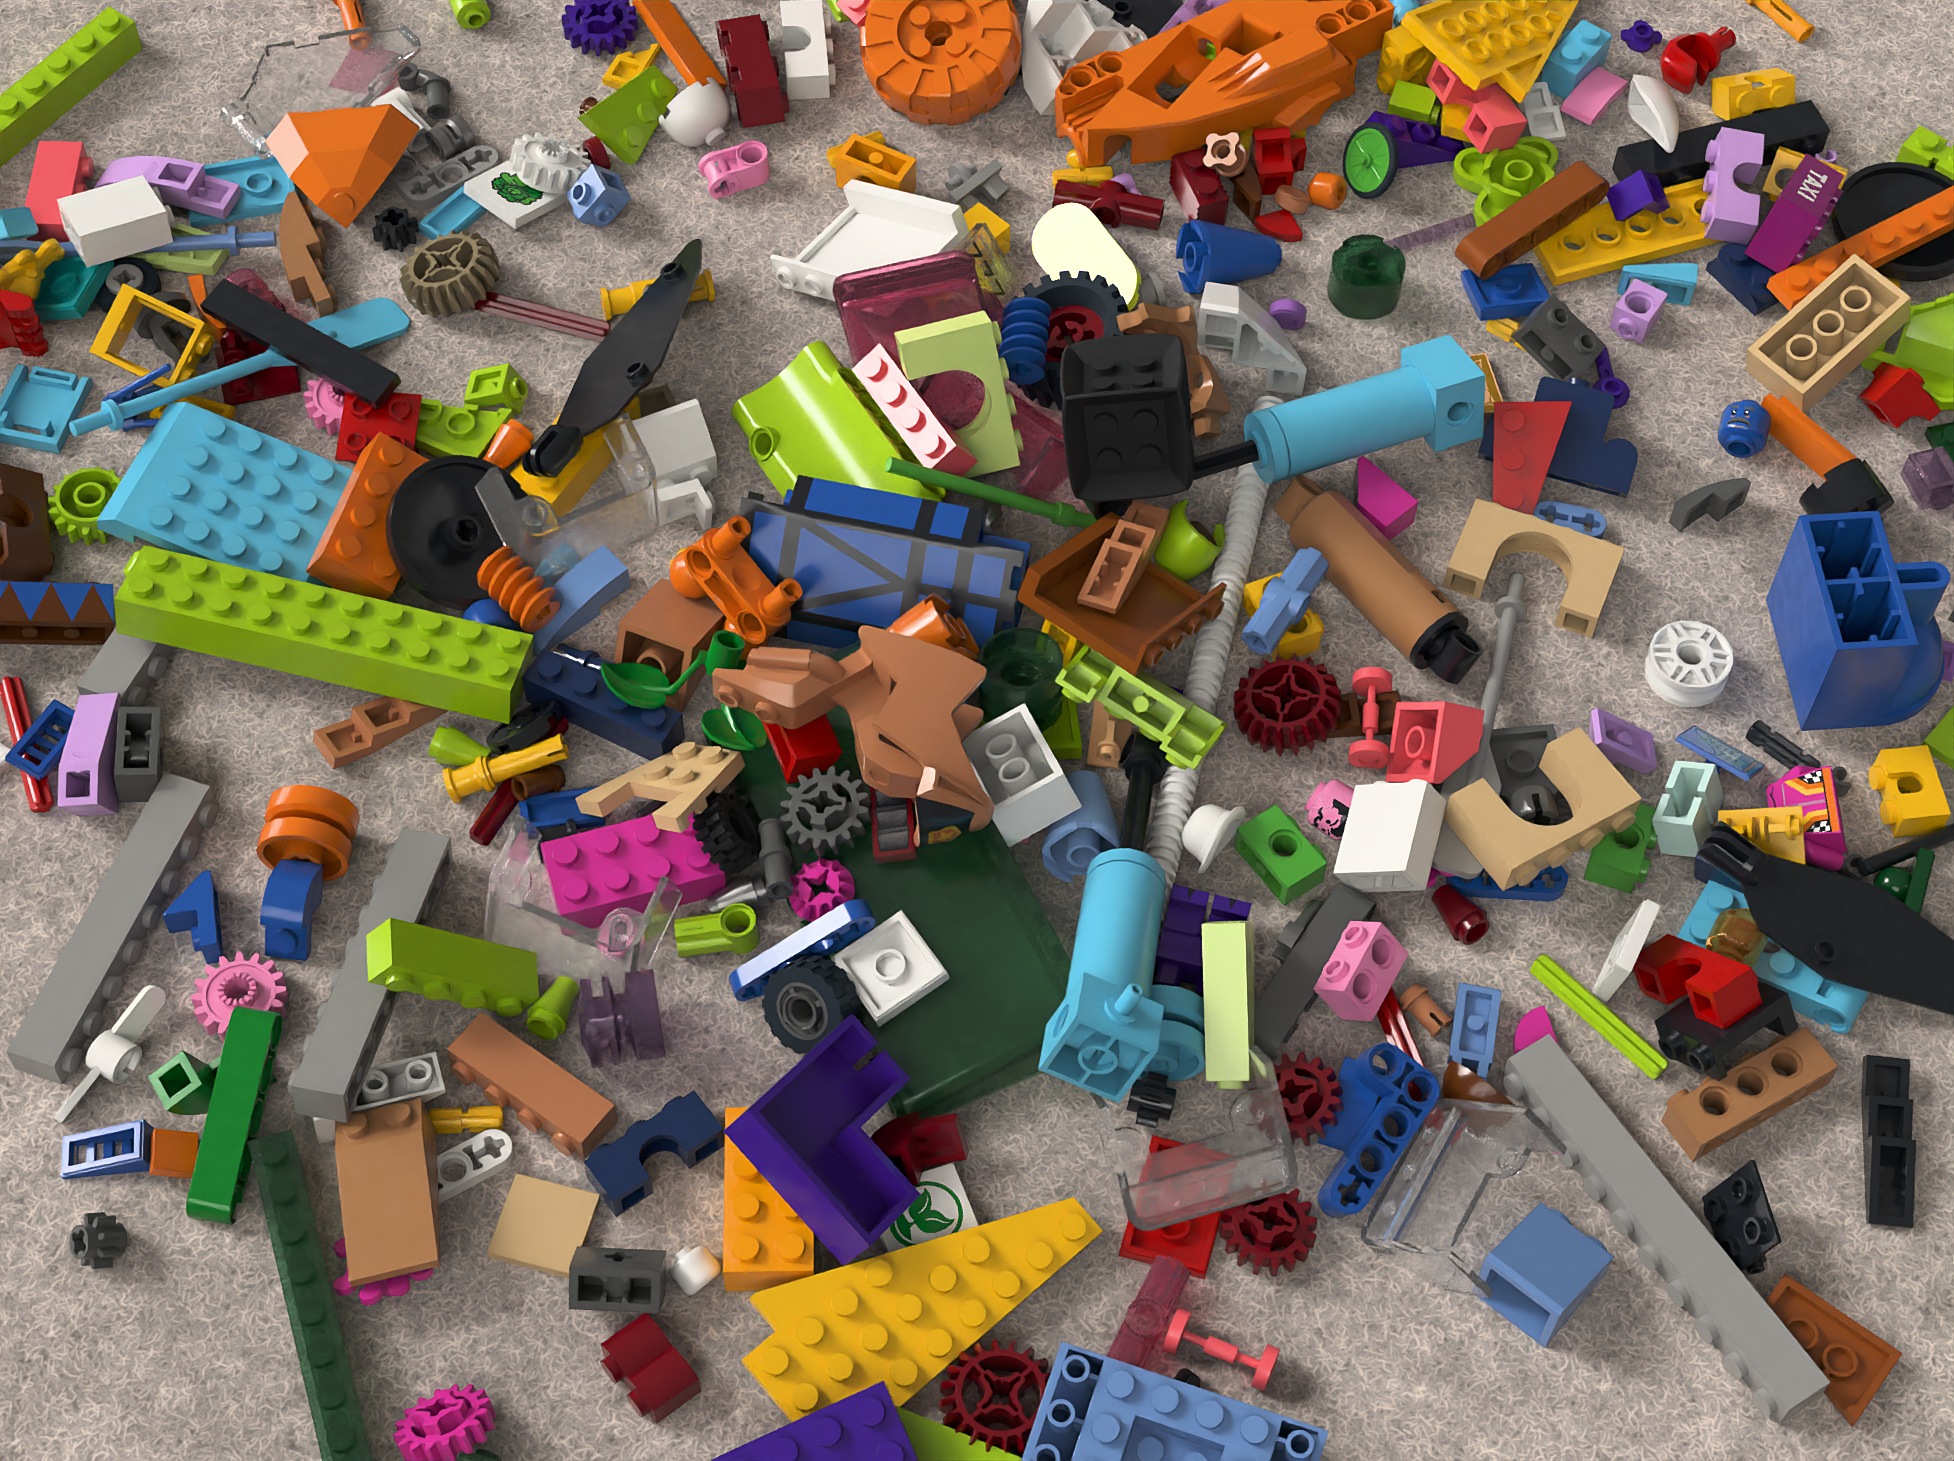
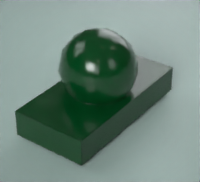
M1920 847L1910 866L1909 872L1901 867H1887L1875 876L1873 885L1882 887L1920 915L1935 859V851Z

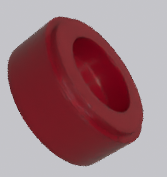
M594 136L583 141V152L588 153L587 159L591 160V164L610 170L609 157L601 140Z

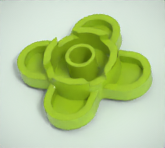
M1526 136L1518 139L1517 143L1514 144V148L1499 152L1498 147L1491 152L1480 154L1476 147H1470L1459 152L1454 160L1452 176L1460 187L1478 195L1472 214L1476 226L1480 227L1553 178L1558 160V151L1547 139L1537 136Z

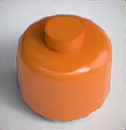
M1323 171L1316 174L1307 187L1311 203L1328 210L1339 208L1347 194L1345 178L1341 175Z

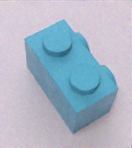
M1582 19L1573 30L1568 29L1562 36L1558 47L1555 50L1552 49L1542 67L1544 70L1541 82H1547L1549 92L1566 100L1575 87L1592 70L1598 66L1601 67L1606 62L1613 34Z

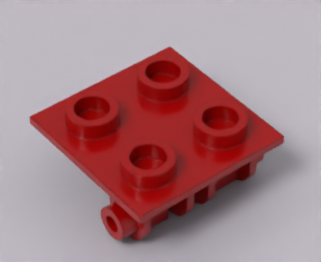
M345 392L335 460L357 462L362 450L379 432L419 454V449L415 447L422 394L393 392L377 410Z

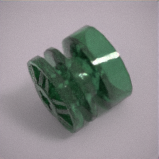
M1033 628L1007 629L988 638L979 650L978 664L987 669L986 679L979 685V709L984 711L983 720L989 723L1025 703L1040 732H1044L1053 726L1062 714L1063 693L1061 690L1063 687L1054 682L1063 668V653L1059 644L1048 634Z

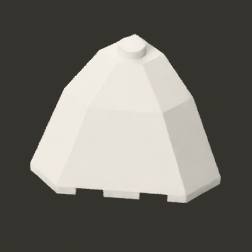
M1029 0L1022 30L1021 67L1024 89L1032 100L1034 108L1040 115H1055V90L1069 68L1102 52H1121L1147 40L1148 38L1145 33L1133 24L1126 28L1112 19L1114 12L1097 0H1089L1088 2L1085 0Z
M1206 282L1200 305L1197 345L1233 350L1231 363L1268 369L1265 390L1302 396L1307 368L1278 322L1240 287Z

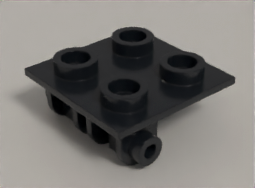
M1750 1160L1704 1195L1702 1200L1704 1203V1215L1710 1222L1715 1240L1740 1271L1746 1268L1748 1274H1758L1765 1270L1763 1264L1767 1260L1765 1254L1781 1243L1782 1240L1755 1160Z

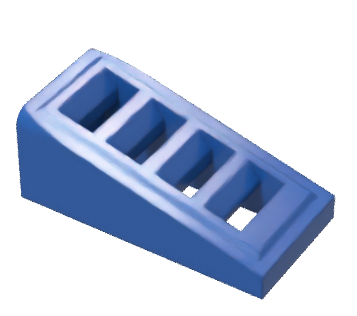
M54 699L7 753L5 761L41 781L61 760L75 710ZM57 725L67 732L64 735L52 727ZM47 734L59 742L55 745L43 738V736ZM36 743L50 752L46 755L32 746ZM28 753L40 760L41 763L37 766L22 756Z
M142 1119L64 1136L62 1138L61 1177L63 1179L149 1171L150 1135L154 1127ZM116 1142H122V1155L115 1156ZM97 1144H103V1159L97 1160ZM87 1145L86 1163L78 1164L79 1146ZM74 1146H77V1165H74Z

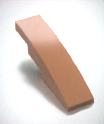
M1133 500L1125 519H1119L1111 538L1105 539L1079 593L1077 603L1116 614L1129 597L1153 556L1167 528L1170 510Z
M384 696L352 707L351 718L315 730L313 742L334 770L375 753L449 710Z

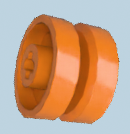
M298 784L284 786L272 792L264 816L266 824H264L260 832L256 848L259 860L271 870L276 867L281 859L323 864V881H333L344 876L349 868L353 851L351 843L356 836L360 820L358 808L348 798L318 786Z

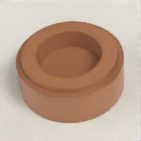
M1290 185L1278 186L1273 197L1274 202L1280 207L1297 214H1305L1311 203L1308 194Z

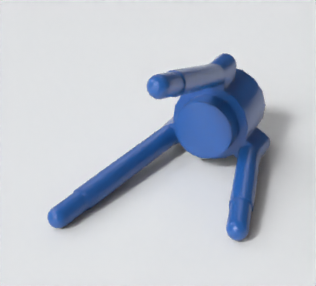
M165 364L124 388L107 394V397H104L102 402L112 399L119 405L163 389L154 384L135 392L169 372L172 368L171 365ZM138 415L123 420L122 429L125 432L135 428L155 427L159 419H137Z

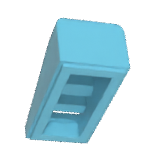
M29 207L0 210V240L22 239L38 233V227Z
M1698 264L1624 265L1617 293L1624 295L1631 285L1630 280L1636 278L1642 282H1652L1647 284L1668 293L1667 303L1688 306L1697 283Z

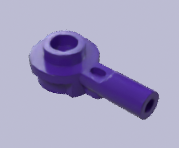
M1605 347L1595 359L1599 380L1594 383L1593 389L1610 393L1615 397L1613 410L1621 408L1627 403L1630 390L1626 383L1614 377L1608 350Z

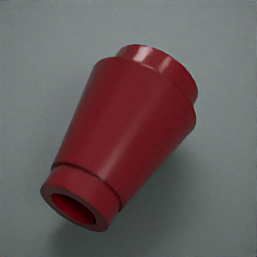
M1450 884L1443 885L1434 892L1431 900L1454 940H1461L1463 944L1470 945L1479 941L1487 933L1490 923L1487 920L1486 911L1454 889Z

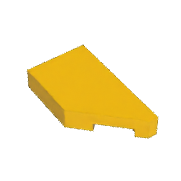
M658 43L652 44L650 49L632 54L631 51L618 54L602 78L603 85L619 89L655 63L662 51L661 45Z

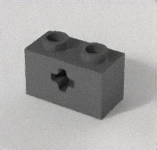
M161 706L118 708L114 767L118 802H148L162 778L165 732Z
M577 1246L569 1266V1309L660 1313L666 1287V1250Z

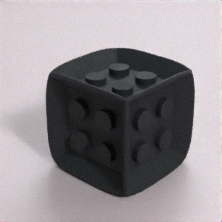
M1134 334L1089 339L1067 346L1061 358L1060 391L1063 399L1062 428L1066 462L1075 498L1095 502L1124 501L1164 497L1188 490L1192 486L1194 479V451L1190 436L1191 407L1188 374L1181 338L1170 334Z

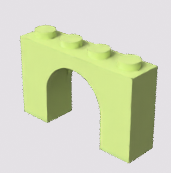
M983 310L895 332L901 367L908 381L950 370L966 371L983 381L985 396L980 412L968 425L955 430L978 460L962 477L968 479L1020 466L1018 452L1024 451L1019 429H1013L1011 417L1016 416L1017 413L1011 393L1006 394L1003 382L1009 380V372L1005 358L998 357L996 345L1002 344V338L997 321L991 322Z

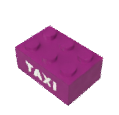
M1806 153L1769 210L1744 254L1776 273L1787 269L1789 265L1793 266L1799 263L1813 239H1816L1824 227L1827 218L1842 195L1843 190L1839 189L1838 186L1845 175Z

